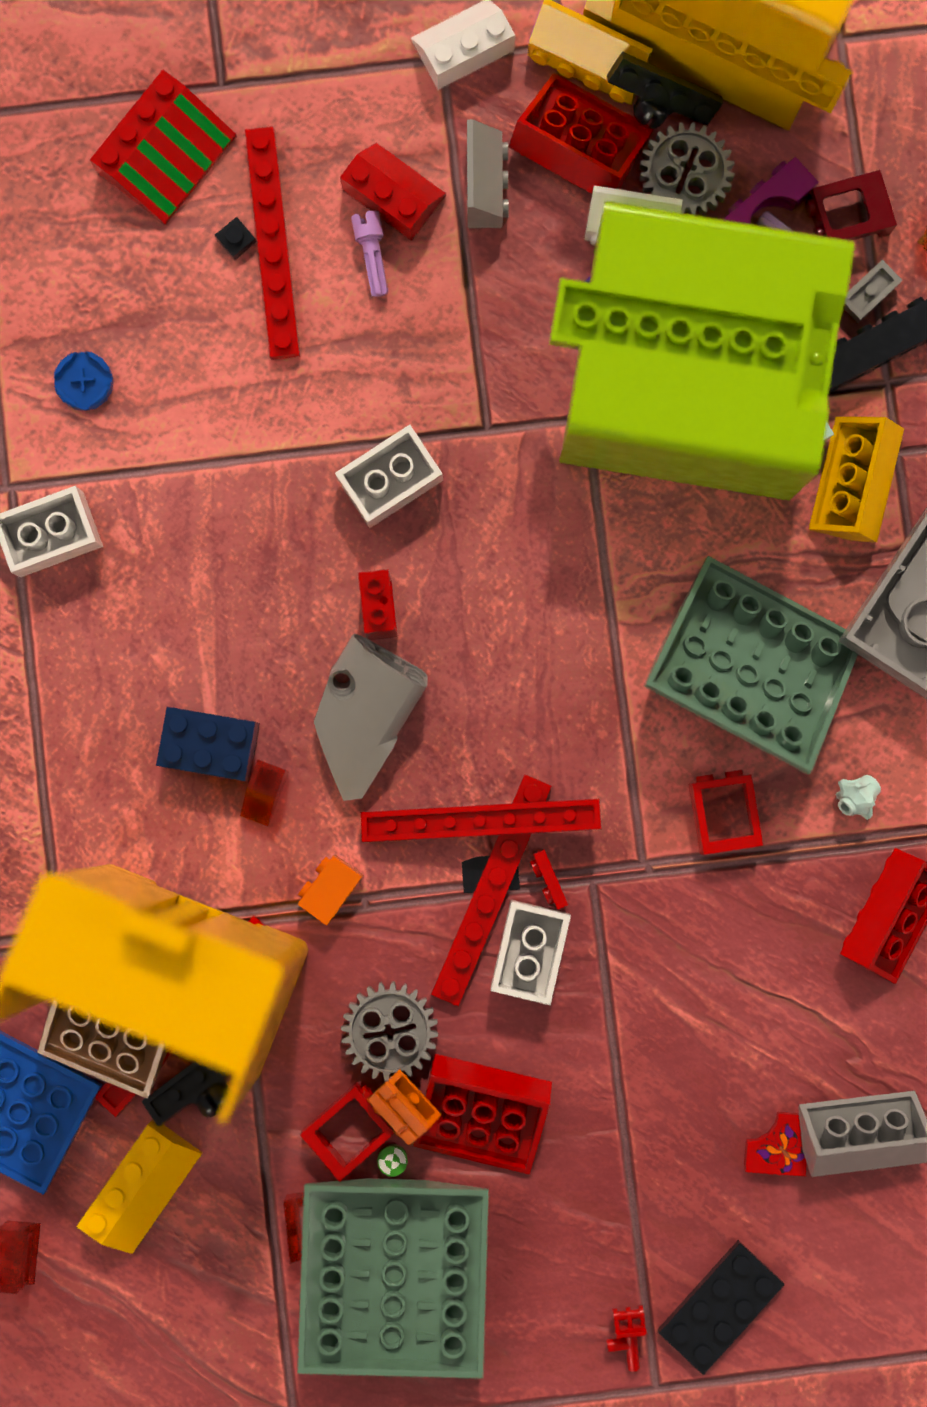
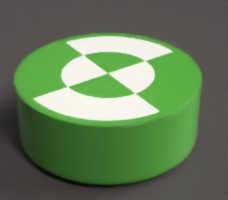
M397 1144L384 1146L380 1150L377 1159L380 1171L391 1177L403 1173L408 1162L406 1151Z

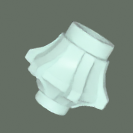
M864 775L855 780H840L838 782L840 791L835 795L840 800L838 807L841 812L847 816L857 814L867 820L873 816L872 808L875 805V800L881 793V786L878 781L870 775Z

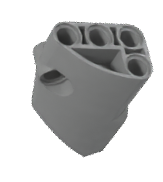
M358 634L351 636L337 662L332 666L314 719L320 744L343 801L364 797L391 753L398 738L397 734L428 684V676L423 670ZM344 673L349 676L350 680L346 683H340L335 679V675Z

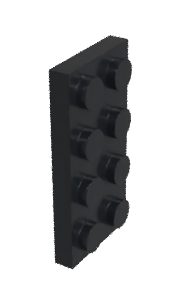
M737 1240L657 1329L658 1333L704 1375L785 1284L746 1246Z

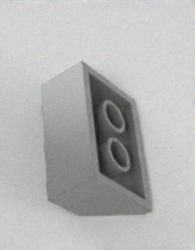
M473 119L467 120L468 228H502L503 218H508L509 214L508 199H503V189H508V171H503V161H508V142H502V131Z

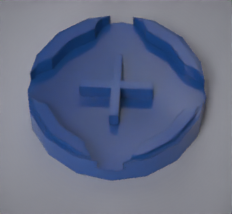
M74 352L67 355L59 362L54 372L56 393L66 405L76 410L88 411L98 408L107 401L113 389L114 379L111 369L100 356L92 352Z

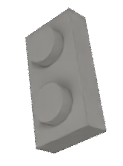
M882 259L847 292L844 309L859 323L903 280Z

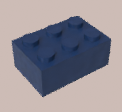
M166 707L156 766L250 782L260 723Z

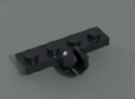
M625 52L620 54L607 74L608 83L639 96L633 105L634 117L644 126L648 124L651 118L654 119L649 125L651 129L662 126L667 117L672 113H678L708 126L723 105L722 96Z
M197 1059L154 1091L148 1099L145 1098L142 1103L157 1126H162L192 1103L198 1107L204 1117L215 1116L222 1112L221 1108L228 1097L230 1088L227 1085L226 1079L231 1073Z

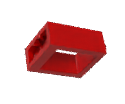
M389 570L359 572L361 606L366 637L369 640L398 637L392 579Z
M743 770L725 772V778L714 780L713 774L695 777L696 783L688 784L700 854L707 855L764 846L752 774L743 775ZM742 783L751 834L709 841L701 790Z
M358 1082L303 1128L300 1136L339 1182L395 1134L394 1129L382 1116L374 1111L373 1106L367 1100L373 1092L366 1085L361 1087ZM355 1098L381 1128L382 1132L346 1162L321 1133L319 1128Z

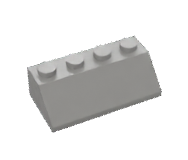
M915 1091L799 1104L802 1148L812 1177L927 1163V1118Z

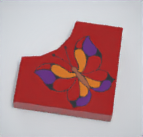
M777 1112L775 1123L767 1133L759 1138L746 1140L744 1171L748 1173L806 1177L807 1162L802 1148L799 1113Z

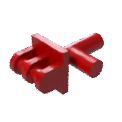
M643 1305L638 1306V1309L630 1310V1307H625V1311H617V1308H614L612 1312L616 1338L606 1339L608 1352L626 1350L628 1370L632 1372L638 1371L640 1364L637 1336L647 1335Z

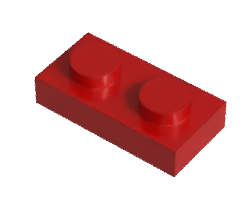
M541 849L532 853L535 860L530 861L536 878L542 876L547 886L542 889L548 905L554 904L557 910L568 906L545 850Z

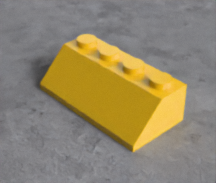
M544 0L528 45V56L537 64L543 66L547 64L557 69L564 77H574L582 81L589 89H599L609 94L613 100L619 103L626 102L630 105L636 95L608 83L607 74L622 52L649 63L652 48L552 0Z
M835 417L832 430L834 435L830 438L809 530L851 541L877 543L904 428L887 417Z
M152 1120L145 1127L76 1227L101 1245L133 1254L203 1152L165 1125L157 1126L155 1121Z

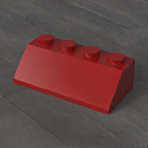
M897 848L894 849L891 856L885 861L884 870L878 881L872 886L870 896L864 908L859 911L857 921L851 933L845 938L840 952L842 956L893 984L897 983L927 925L926 861Z

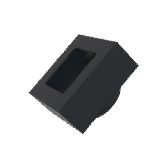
M235 217L215 234L217 241L234 261L257 242L238 217Z

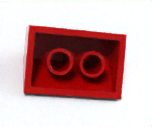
M377 142L358 153L340 176L341 187L345 193L370 211H378L382 220L411 241L446 196L444 191Z

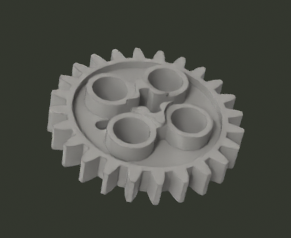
M680 123L676 132L671 126H668L666 136L659 131L656 136L657 142L650 140L648 143L649 150L643 151L642 158L646 161L640 162L639 169L645 172L640 174L639 181L647 183L643 185L642 192H652L651 195L682 199L680 213L688 212L689 215L695 216L696 211H699L704 217L707 213V206L713 211L716 210L717 201L723 203L726 197L724 192H729L732 185L729 182L733 180L735 173L729 171L733 169L734 161L727 160L730 157L731 150L722 151L725 140H720L716 143L714 140L717 132L714 131L709 136L706 135L705 125L699 132L695 129V123L691 124L689 130H685L683 123ZM696 148L698 152L680 194H676V188L690 154ZM681 149L685 155L681 157L676 156L672 150ZM703 159L708 160L712 166L708 168L703 167L699 161ZM670 175L673 177L674 182L666 183L661 179V176ZM697 186L700 188L701 193L693 194L689 191L688 187Z
M392 981L389 989H385L384 984L380 982L377 992L371 986H368L367 997L359 992L357 998L360 1003H349L348 1006L354 1013H344L343 1018L350 1022V1024L341 1026L342 1031L349 1032V1035L342 1038V1043L351 1044L345 1054L355 1053L356 1057L352 1064L356 1065L362 1062L364 1064L362 1073H365L369 1068L373 1069V1079L378 1076L379 1072H383L384 1080L387 1081L390 1073H396L399 1069L412 1076L411 1066L414 1065L421 1070L423 1065L420 1059H431V1055L426 1049L436 1048V1044L430 1038L438 1037V1031L432 1030L430 1027L438 1024V1020L429 1019L428 1017L434 1012V1008L425 1009L423 1007L427 998L424 997L417 1000V989L412 991L411 994L406 993L407 984H404L400 990H396L395 981ZM397 1006H405L410 1011V1017L406 1020H398L394 1016L393 1010ZM367 1012H376L380 1016V1023L376 1026L367 1025L364 1020V1015ZM386 1024H391L393 1029L404 1027L408 1024L416 1025L415 1029L395 1031L393 1038H389L388 1033L375 1035L370 1038H364L363 1036L364 1033L384 1031ZM403 1036H411L415 1039L416 1046L411 1050H405L400 1046L399 1039ZM375 1041L382 1042L386 1047V1053L376 1056L370 1051V1045Z

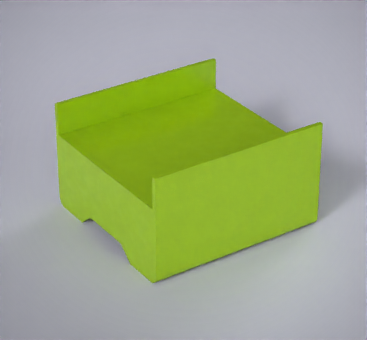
M605 201L593 252L594 258L590 282L560 278L549 345L578 349L559 463L790 501L818 474L821 464L829 414V385L839 322L848 292L854 242Z

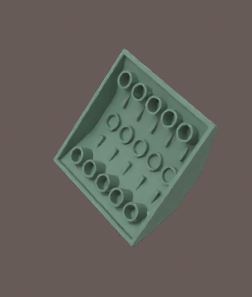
M707 556L655 657L644 687L809 775L812 772L858 654L838 642L845 632V628Z
M370 1178L304 1184L297 1374L483 1378L489 1189L430 1180Z

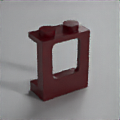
M881 170L812 188L805 201L807 215L809 218H813L815 225L813 234L817 236L853 241L874 234L881 238L890 235L897 226ZM850 191H859L864 201L868 221L837 230L832 229L823 200Z

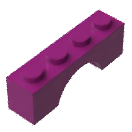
M796 156L788 163L782 161L771 172L773 176L767 182L763 179L750 190L751 196L745 201L742 199L736 201L728 210L730 214L723 220L750 225V219L757 211L771 206L782 207L792 212L807 199L812 188L817 187L819 181Z

